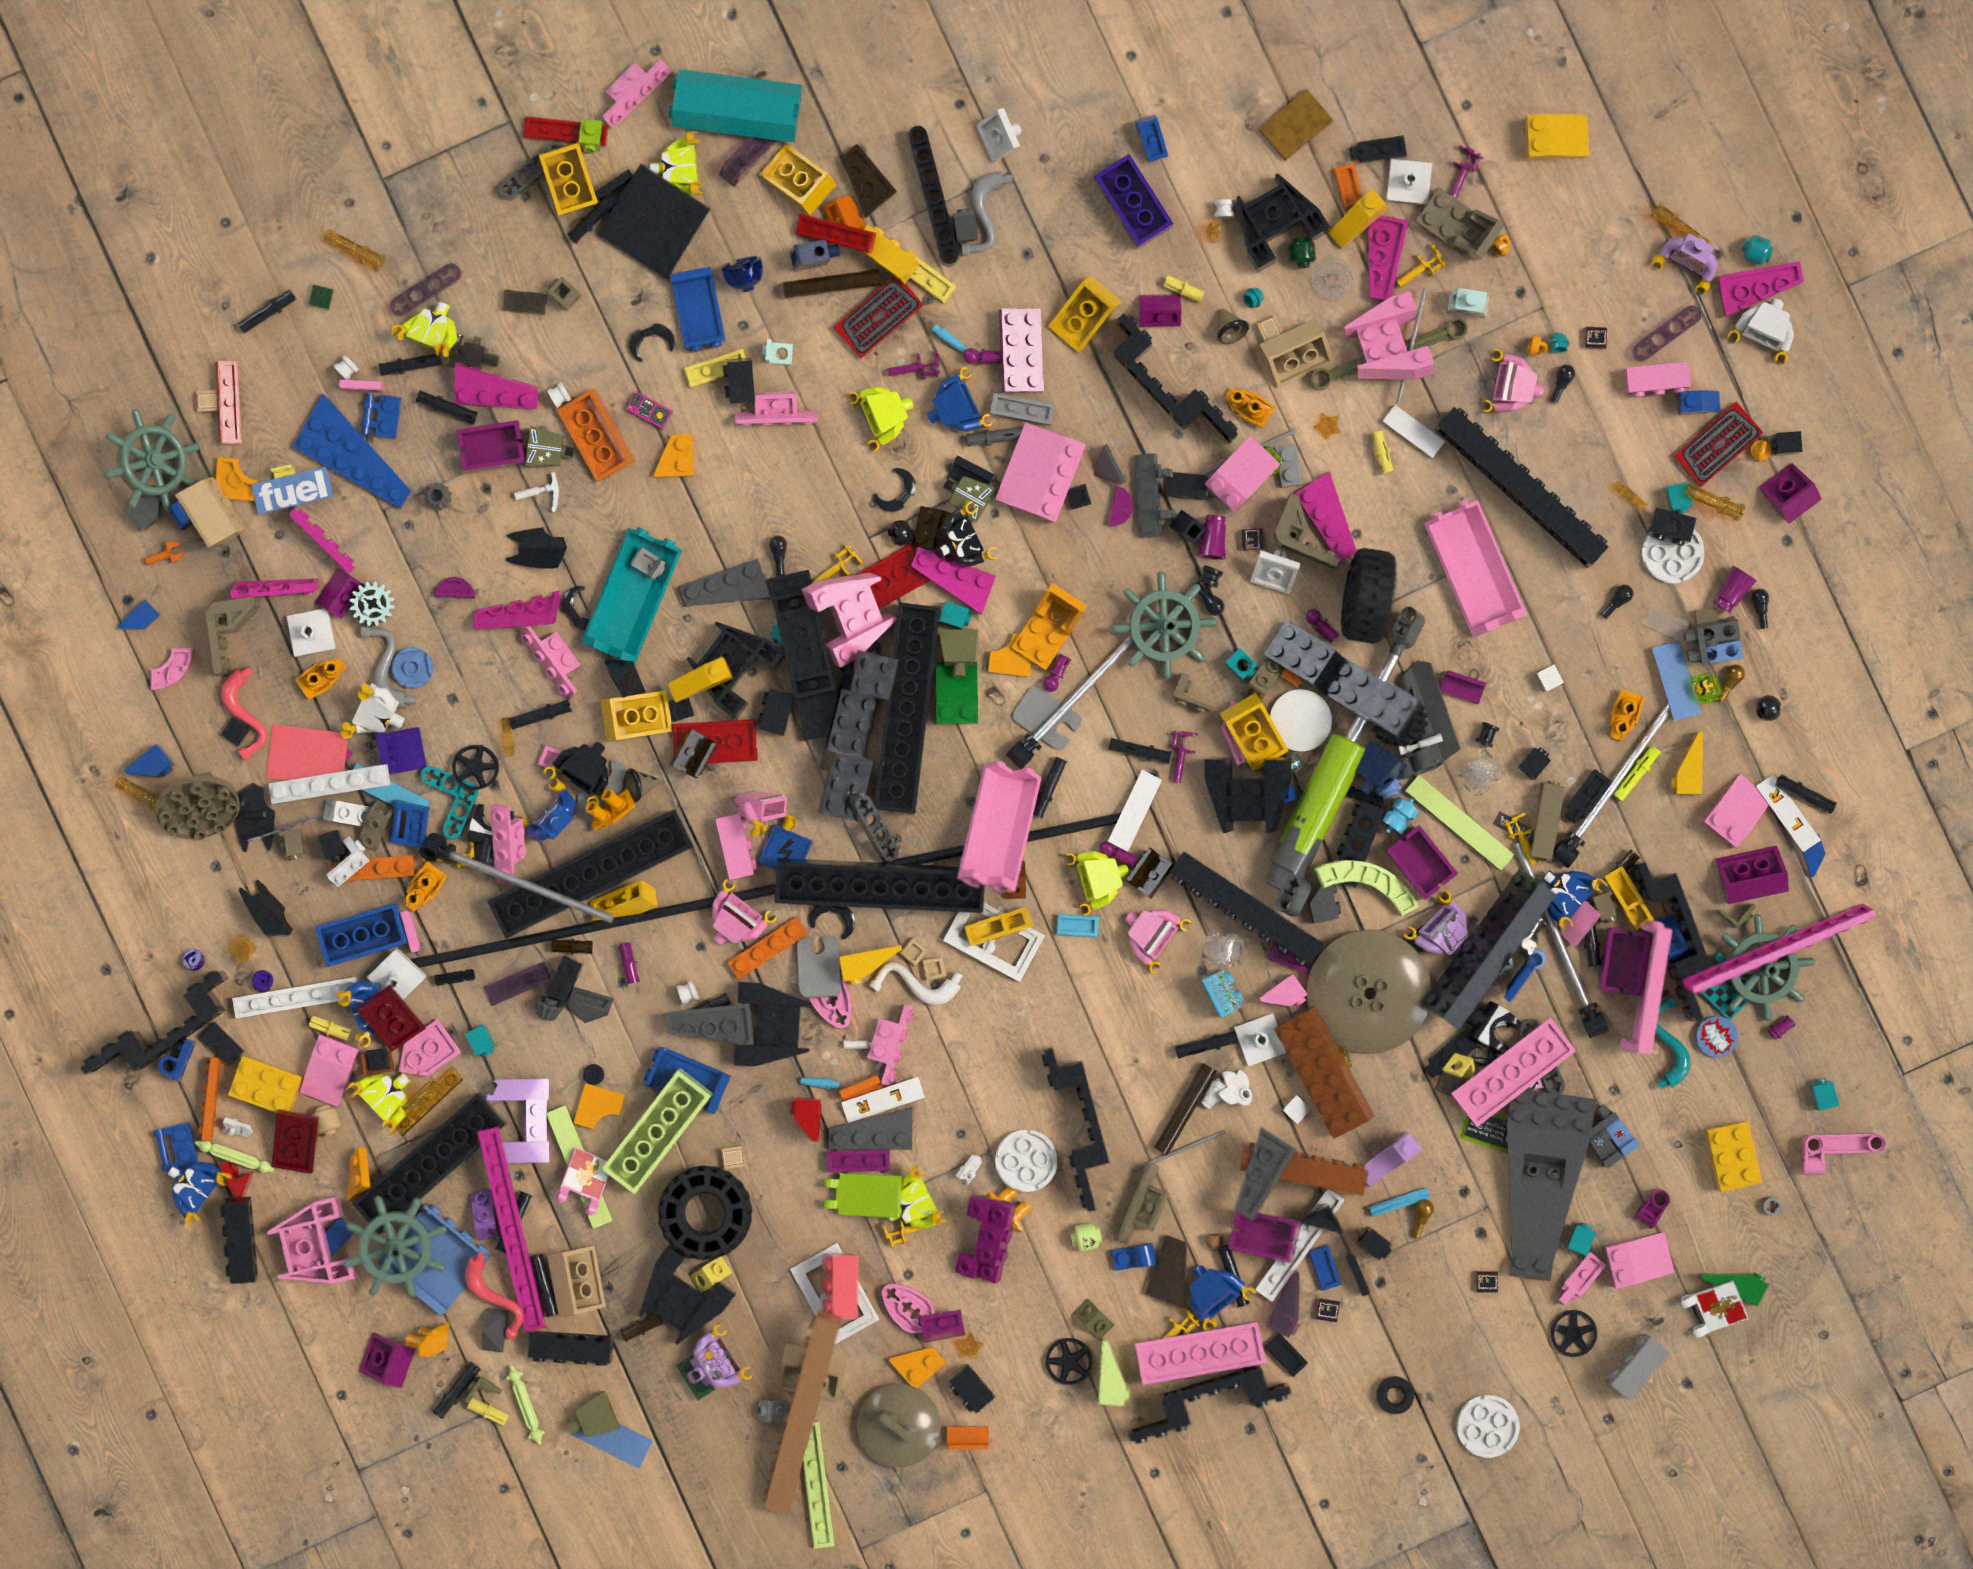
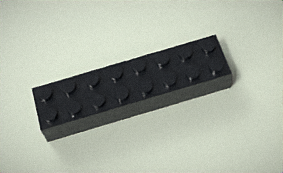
M1183 851L1170 871L1171 875H1173V881L1181 886L1184 883L1190 886L1189 891L1199 898L1201 895L1208 898L1206 901L1208 904L1216 909L1220 906L1225 910L1224 914L1232 920H1235L1237 917L1243 921L1241 924L1243 927L1251 932L1255 929L1260 933L1259 937L1267 943H1270L1272 940L1278 944L1276 948L1286 955L1290 952L1295 956L1294 960L1302 966H1305V964L1310 966L1324 945L1323 942L1185 851Z
M1519 869L1513 875L1506 888L1500 893L1498 899L1488 910L1483 920L1475 928L1470 938L1464 943L1460 952L1451 961L1447 970L1439 978L1422 1004L1460 1030L1557 894L1539 880Z
M481 1092L477 1093L352 1204L368 1223L379 1215L374 1202L377 1196L383 1199L387 1212H407L415 1198L421 1200L481 1148L478 1130L499 1126L501 1130L508 1123L489 1101L485 1100ZM383 1224L375 1230L379 1235L385 1231Z

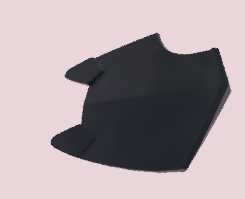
M543 527L508 534L507 537L519 541V554L506 558V561L533 568H558L567 550V545L564 537L550 536Z
M254 783L237 792L240 808L235 824L244 852L248 849L249 841L247 840L274 831L275 811L266 804L264 788ZM273 834L263 837L267 850L271 849Z
M256 880L260 893L251 896L243 888H239L243 902L265 935L290 936L293 928L284 916L285 907L263 883Z

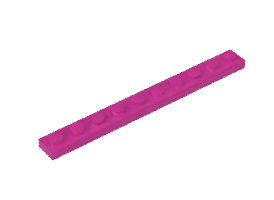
M1865 904L1858 905L1683 979L1684 987L1694 994L1701 993L1713 985H1720L1725 980L1739 977L1742 973L1749 970L1758 969L1765 963L1775 962L1784 955L1793 954L1796 950L1810 947L1817 941L1829 939L1836 933L1848 931L1851 927L1858 924H1864L1869 919L1875 917L1874 910Z
M496 1126L478 1130L518 1305L523 1312L522 1323L524 1331L529 1332L543 1329L546 1325L500 1128Z

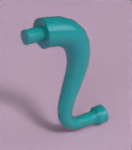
M1672 995L1666 997L1665 1001L1660 1003L1658 1014L1668 1008L1677 1006ZM1657 1023L1655 1035L1671 1049L1675 1058L1671 1069L1663 1073L1665 1078L1656 1082L1661 1090L1668 1085L1673 1088L1683 1081L1689 1073L1691 1061L1686 1047Z

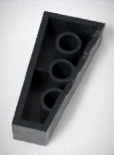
M547 1331L529 1332L528 1357L533 1358L535 1362H545V1359H554V1363L574 1361V1364H587V1362L599 1366H607L613 1361L614 1336Z

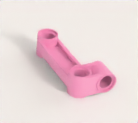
M1875 1133L1807 1135L1802 1140V1174H1825L1824 1154L1882 1152L1886 1147V1139L1882 1135ZM1874 1137L1880 1140V1145L1876 1149H1873L1870 1144ZM1811 1139H1816L1818 1143L1814 1150H1810L1808 1147V1142Z

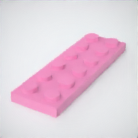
M1549 1018L1453 1091L1451 1095L1474 1125L1478 1127L1576 1050L1554 1021Z
M1258 1322L1135 1344L1142 1386L1266 1364Z

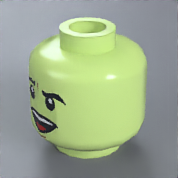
M1094 1223L1077 1225L1074 1228L1075 1233L1071 1234L1073 1246L1077 1245L1078 1250L1081 1252L1097 1249L1099 1243H1102L1099 1226L1096 1227Z

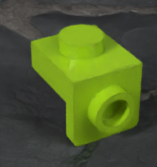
M581 120L579 146L584 152L594 153L595 151H600L602 121Z

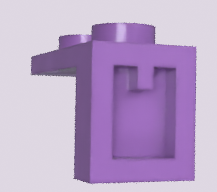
M491 1190L472 1192L471 1202L474 1229L479 1241L500 1237L495 1221Z

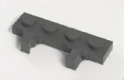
M1156 453L1135 455L1139 538L1162 536L1161 525L1164 524L1165 519H1175V510H1162L1159 498L1160 478L1173 477V471L1169 468L1161 469V464L1157 462Z

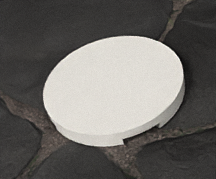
M1672 522L1667 523L1666 528L1668 532L1675 533L1676 525ZM1695 529L1693 530L1691 542L1685 543L1684 546L1673 544L1671 539L1664 538V541L1653 539L1652 534L1646 536L1642 545V560L1647 571L1654 578L1665 583L1676 584L1687 581L1700 570L1704 561V545L1702 538Z
M1297 689L1285 693L1274 703L1270 712V718L1285 745L1292 751H1309L1318 747L1325 741L1331 730L1332 715L1328 704L1320 695L1310 690Z
M1020 1130L1009 1134L1000 1143L995 1155V1167L1000 1179L1008 1187L1019 1192H1034L1042 1189L1051 1181L1057 1170L1058 1161L1054 1145L1045 1135L1034 1130Z
M1480 1395L1472 1398L1462 1407L1457 1418L1456 1427L1458 1437L1468 1451L1479 1457L1494 1458L1504 1454L1513 1447L1519 1435L1520 1423L1515 1409L1506 1400L1495 1395Z

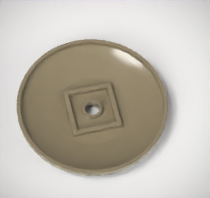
M1358 930L1335 939L1318 955L1312 965L1307 981V1003L1309 1009L1316 1006L1337 1046L1355 1053H1382L1402 1045L1421 1027L1429 1011L1422 1003L1432 990L1431 980L1423 959L1405 940L1381 930ZM1370 987L1374 988L1376 991L1375 996L1371 999L1364 996L1365 990Z

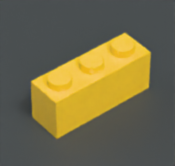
M867 224L864 230L876 233L872 253L858 251L905 284L920 265L916 260L917 255L909 249L906 251L901 249V244L894 238L887 239L883 236L885 233L877 226L872 228Z

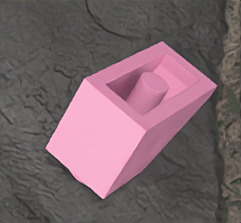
M1291 974L1258 999L1260 1002L1284 1006L1295 1005L1297 1007L1306 1001L1304 997L1307 993L1296 977Z

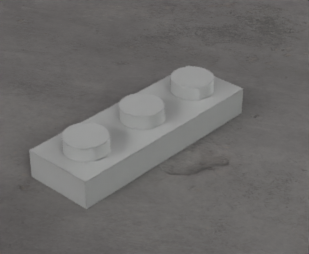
M994 393L990 414L1051 425L1055 404Z

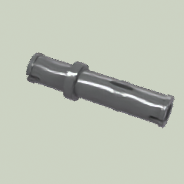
M1023 427L993 431L985 429V432L967 433L968 447L982 444L990 446L991 443L1018 440ZM1013 433V435L1004 436V434Z

